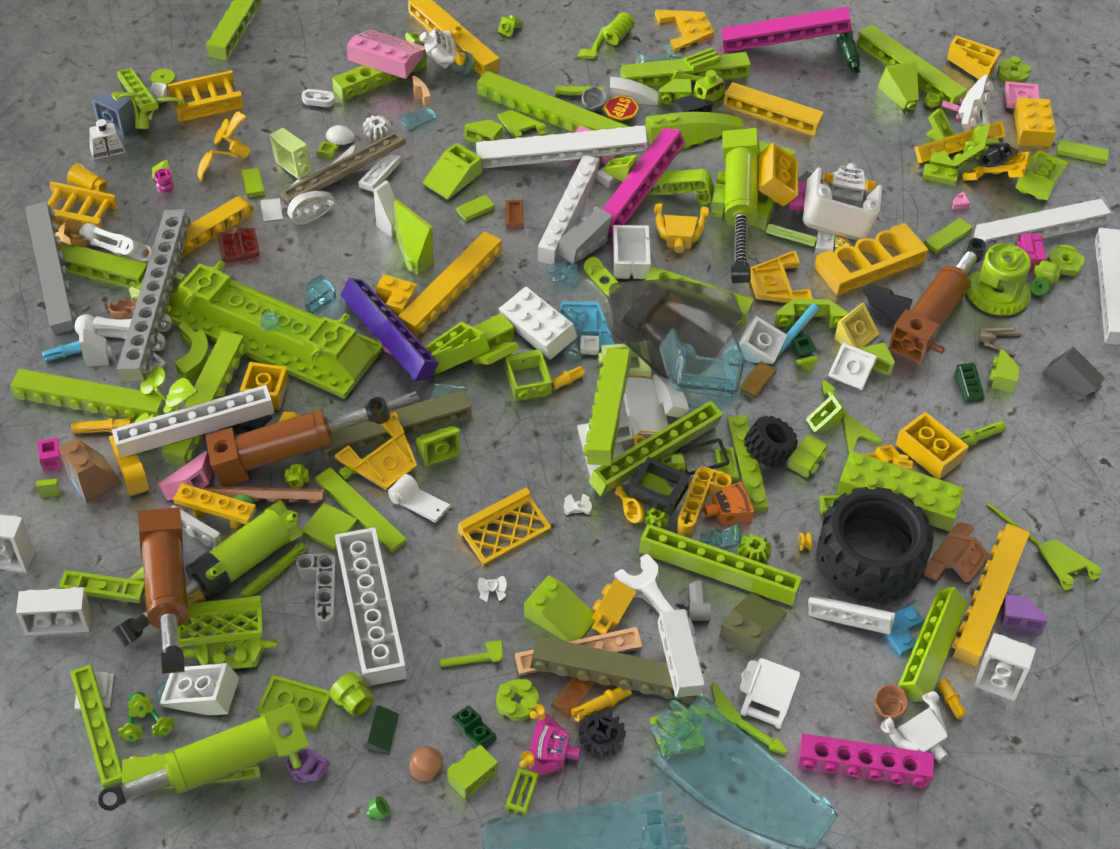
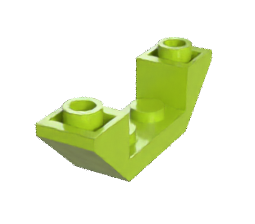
M988 123L984 126L981 124L974 129L972 138L976 144L971 145L967 152L959 153L951 160L945 150L942 152L937 151L930 156L929 164L958 169L984 152L990 125Z
M792 299L776 312L774 327L793 325L794 317H801L812 304H816L819 307L818 312L813 317H827L829 328H837L838 322L848 312L830 299Z

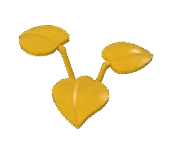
M238 111L230 122L228 119L223 121L221 128H219L214 138V144L218 145L222 138L231 143L229 150L232 153L211 150L209 153L207 152L197 170L200 181L203 182L204 174L212 161L213 154L228 155L234 158L237 155L243 159L247 157L250 147L243 144L232 134L237 126L247 118L246 115Z

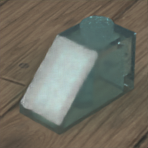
M321 274L307 283L305 297L307 312L314 314L336 299L335 285Z

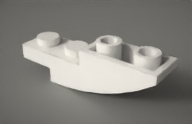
M984 75L975 83L961 104L958 113L962 120L961 125L964 131L976 128V120L980 115V111L986 110L987 103L990 101L993 83L989 80L988 75Z

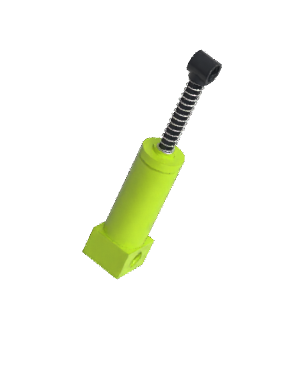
M757 128L723 131L722 137L725 161V220L730 225L736 227L735 260L733 266H731L732 284L751 282L750 265L746 261V231L748 230L747 227L754 224L758 219L759 153L761 152Z

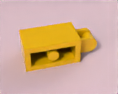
M616 578L612 584L607 583L601 592L604 595L602 600L598 598L592 607L595 612L591 618L596 620L592 629L601 634H606L608 629L612 631L619 623L637 591Z

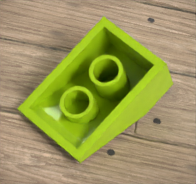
M550 575L543 580L524 602V616L565 642L582 639L596 621L591 618L594 612L565 584Z

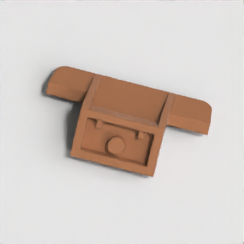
M957 523L928 561L923 575L937 580L945 568H954L965 583L970 582L989 557L988 552L976 537L969 536L975 528L971 524Z

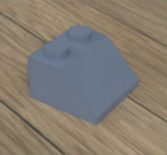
M112 94L91 98L97 121L104 119L107 124L114 123L118 133L123 136L135 126V114L130 98L124 97L115 101Z

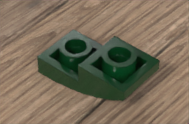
M470 705L452 716L454 723L476 748L479 745L485 748L497 740L496 734L483 723L482 717Z

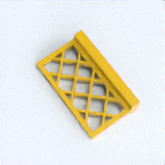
M527 487L459 522L458 533L466 539L483 566L551 530V525L530 497L531 493ZM529 504L533 510L532 515L520 512L521 507ZM508 514L517 516L515 524L504 521V517ZM519 517L531 519L529 527L518 525ZM532 521H539L544 527L541 529L531 528ZM491 523L500 525L498 533L487 530V526ZM502 526L514 528L512 536L501 534ZM516 529L527 531V536L524 538L514 537ZM474 532L483 534L481 542L473 540L470 534ZM485 534L497 537L495 545L484 543ZM499 538L511 540L510 545L506 548L497 546ZM482 547L493 549V555L485 558L481 553Z

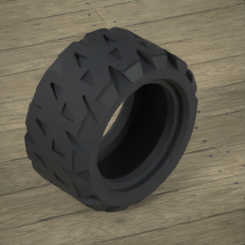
M868 487L853 489L850 495L844 493L835 499L833 506H829L818 539V562L823 573H829L828 580L837 589L846 590V594L859 600L869 598L871 599L870 602H885L891 597L895 600L907 595L922 579L933 548L934 535L932 525L929 524V519L921 507H916L914 501L902 493L898 495L893 493L891 489L875 487V489H869ZM859 528L879 529L893 536L900 543L905 554L896 559L886 561L869 559L857 553L848 544L845 535Z

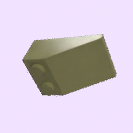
M751 592L732 609L723 621L719 637L755 658L787 615V612Z

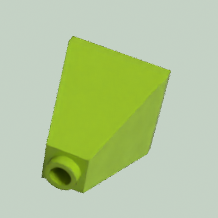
M916 60L886 66L878 84L879 89L902 109L912 110L916 108L919 100Z

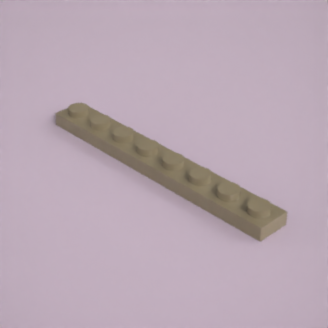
M394 131L281 191V196L290 204L298 195L310 191H319L405 145L406 140L399 132Z

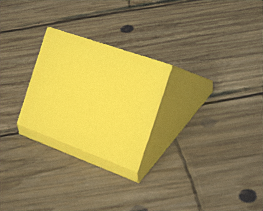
M864 303L859 304L838 322L834 339L839 343H846L860 349L880 334Z

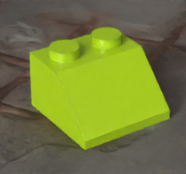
M457 427L441 428L438 431L415 438L416 451L424 467L461 455L460 430Z

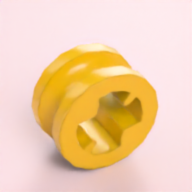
M807 532L806 535L799 533V548L801 551H804L805 548L812 550V536L810 532Z

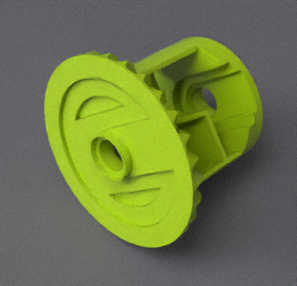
M997 244L989 248L986 252L982 268L969 276L971 284L966 292L969 300L980 310L998 316L1014 315L1024 310L1030 301L1031 295L1030 287L1027 286L1026 282L1031 267L1029 255L1020 247L1012 244ZM1004 258H1010L1012 262L1005 261ZM994 289H1000L1002 293H998Z

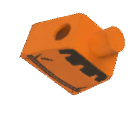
M742 482L715 491L712 504L704 505L706 517L716 515L721 525L747 524L753 521L754 509Z

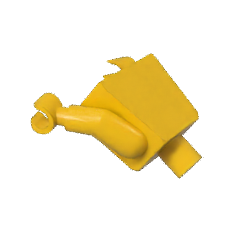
M662 203L656 204L654 208V214L657 215L655 217L656 226L661 238L666 241V246L674 248L676 253L684 252V248L690 249L704 231L705 219L708 218L709 209L702 206L699 220L698 217L664 215L663 218Z

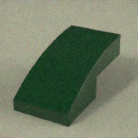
M793 325L784 327L781 331L786 334ZM803 330L789 344L799 357L817 350L809 334L805 335Z

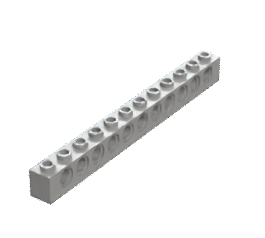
M185 209L164 210L117 367L122 382L145 381L146 374L149 373L150 360L153 359L154 346L157 345L158 332L161 331V321L165 317V307L169 303V293L173 289V279L176 278L177 265L180 264V255L184 250V240L187 239V230L191 225L190 217L187 216Z

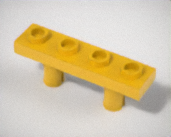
M183 483L173 498L175 504L192 508L193 515L197 518L203 517L204 513H209L229 519L230 526L233 529L240 528L241 524L247 525L256 511V505Z

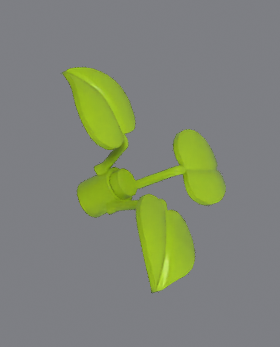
M112 92V97L115 101L124 97H130L135 110V128L149 129V120H152L154 110L149 115H147V112L142 113L139 110L135 97H141V95L131 92ZM175 97L155 99L157 103L178 101L188 106L187 102Z
M155 366L153 370H150L146 374L145 381H142L140 384V390L143 394L148 395L155 390L166 402L163 409L164 414L181 410L182 408L178 405L198 393V390L189 380L181 378L170 387L166 398L158 389L166 381V372L161 366ZM144 413L140 415L134 423L150 419L153 417H157L160 415L152 414L150 416L149 414Z

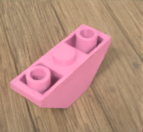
M206 451L158 484L167 501L173 500L182 483L203 489L210 483L214 471L211 467L208 453Z

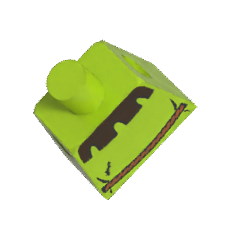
M708 70L705 77L697 80L693 96L712 101L713 105L724 100V80L714 70Z

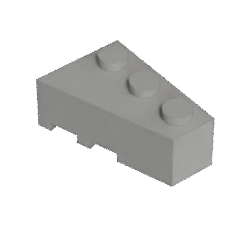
M596 205L592 208L593 213L588 217L584 216L581 219L583 222L578 227L573 226L559 240L557 254L573 264L582 260L588 254L593 253L599 247L604 246L608 241L607 236L612 215Z

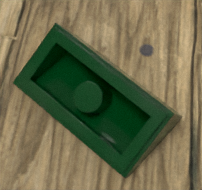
M379 705L376 706L367 742L369 751L390 754L399 717L398 713Z

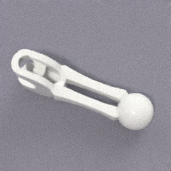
M92 223L84 224L79 230L82 238L88 240L87 246L103 248L121 257H131L149 263L153 247L139 243L127 235L106 231ZM101 237H107L117 241L118 244L115 246L100 240ZM144 250L149 251V255L146 258L143 257Z
M84 314L76 319L74 328L78 335L79 328H84L102 337L126 339L132 319H107ZM165 314V317L162 318L161 331L159 332H165L171 328L172 319L169 315ZM158 333L157 345L154 346L153 351H161L165 347V338L160 333Z
M645 554L640 557L643 570L640 575L631 576L623 569L614 573L616 579L637 591L633 598H642L659 615L661 612L674 611L657 586L659 583L658 565L650 555ZM693 624L691 629L692 636H694L695 634V628Z

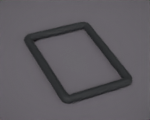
M720 438L680 448L677 453L718 442L726 462L708 466L707 468L716 469L727 466L730 463ZM686 467L685 474L694 475L697 470L688 472Z

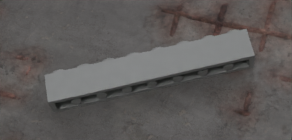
M47 201L26 206L25 209L49 325L55 335L75 330L74 324L78 317L76 311H73L72 306H75L72 295L69 294V291H72L69 280H66L68 271L66 266H63L65 257L63 251H60L59 248L62 246L60 237L56 234V232H59L56 221L53 220L56 217L53 207H49Z

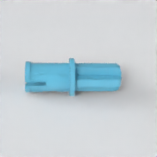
M79 341L67 345L60 344V347L43 351L42 354L47 362L61 357L65 359L66 356L81 353L82 350Z

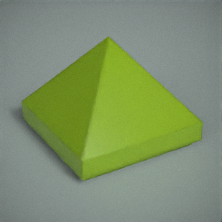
M809 356L797 359L795 364L810 372L819 358L818 356Z

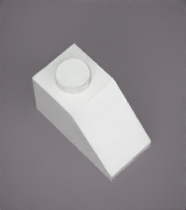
M79 328V343L86 367L109 365V357H112V348L108 346L106 338L87 329Z

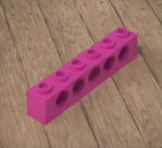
M802 733L799 743L797 767L810 771L821 770L829 774L841 773L847 774L850 777H866L874 781L886 780L894 784L905 783L923 788L929 787L933 779L934 753ZM818 754H823L826 757H820ZM861 760H865V761H867L869 764H865V763H863ZM905 767H909V768L913 769V771H910V770L906 769Z

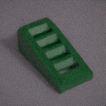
M975 363L958 364L954 374L966 402L984 400L985 396Z

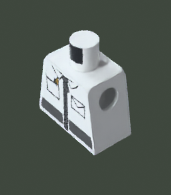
M100 119L96 122V126L89 129L90 150L93 160L125 153L121 137L114 123L107 124L106 120Z

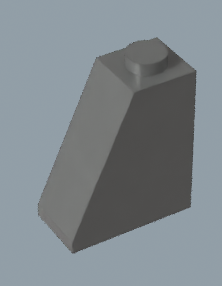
M1074 346L1052 360L1043 371L1045 375L1084 396L1091 392L1093 394L1098 392L1102 388L1101 383L1105 379Z

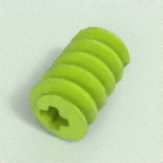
M626 12L620 13L603 30L606 42L613 46L617 45L635 27L634 18Z

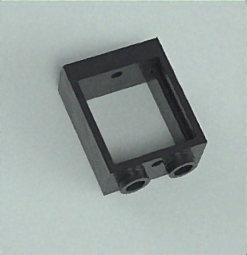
M648 457L644 464L641 463L639 465L636 477H632L629 481V497L672 516L689 489L691 476ZM648 472L676 484L669 497L640 485Z

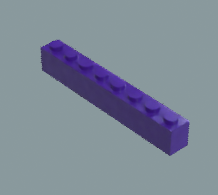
M349 277L340 294L345 303L353 309L354 314L361 318L363 324L369 327L373 335L382 342V345L409 372L412 379L416 381H430L439 362L363 279Z

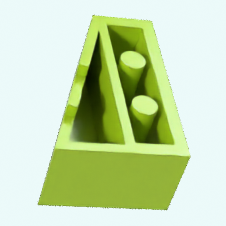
M464 322L458 323L425 346L439 362L434 371L436 374L490 351L485 333Z

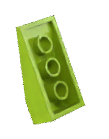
M1038 150L1030 160L1025 175L1019 177L1015 188L1019 189L1021 193L1034 195L1039 200H1048L1070 162Z

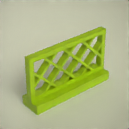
M261 596L188 604V619L178 627L179 647L263 637ZM241 621L245 623L241 627L237 626V624ZM219 624L224 625L221 629L215 628ZM198 626L203 628L198 632L194 631ZM250 627L258 629L254 631H247ZM230 629L234 630L233 633H226ZM209 631L214 633L211 636H204ZM187 634L191 635L190 638L181 639Z

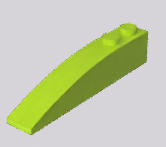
M679 112L646 116L645 124L646 136L650 146L663 128L681 130L685 140V145L681 150L689 149L694 144H704L706 140H717L719 136L723 135V131L745 129L741 117L711 112Z

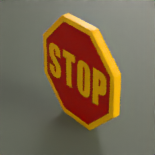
M620 95L609 98L604 105V110L609 118L624 121L634 118L639 107L633 98Z

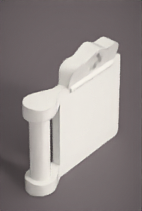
M763 658L759 662L750 660L747 668L741 674L740 690L747 695L740 715L745 717L747 715L773 724L776 729L781 730L800 673ZM751 701L780 711V714L776 717L750 707Z

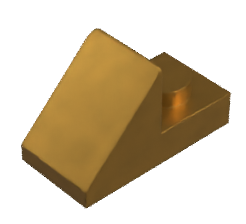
M65 221L59 228V232H56L60 240L69 245L87 247L88 240L82 238V234H79V230L82 227L81 222Z

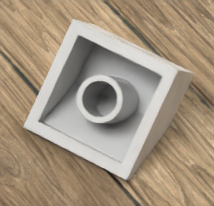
M756 316L746 327L734 353L748 362L760 363L762 361L773 364L787 335Z

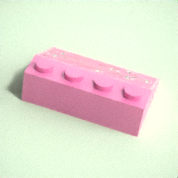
M374 30L354 35L347 44L349 61L405 79L426 53L424 46Z

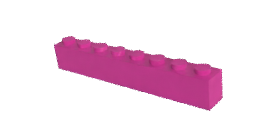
M848 7L721 28L725 53L852 31Z
M663 128L603 207L604 211L612 215L608 235L613 236V225H625L685 145L681 130Z

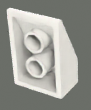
M227 663L185 667V672L171 673L169 675L159 705L161 707L209 716L228 714L239 677Z

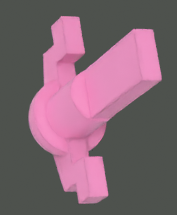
M960 98L959 104H962L963 99ZM946 101L942 102L943 108L959 112L961 106ZM956 114L955 119L959 120L960 115Z

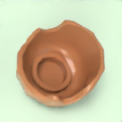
M119 299L116 305L110 303L108 309L114 319H132L136 302L130 299L123 301Z
M887 684L877 691L875 705L880 716L885 719L890 717L892 720H896L905 715L908 709V699L902 688L895 684Z
M424 746L415 750L409 761L410 774L414 779L421 782L434 780L443 767L442 755L431 746Z

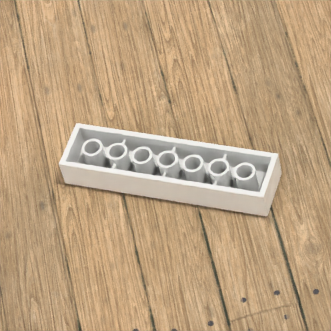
M374 527L336 534V549L362 677L368 686L407 679L405 661L376 529Z

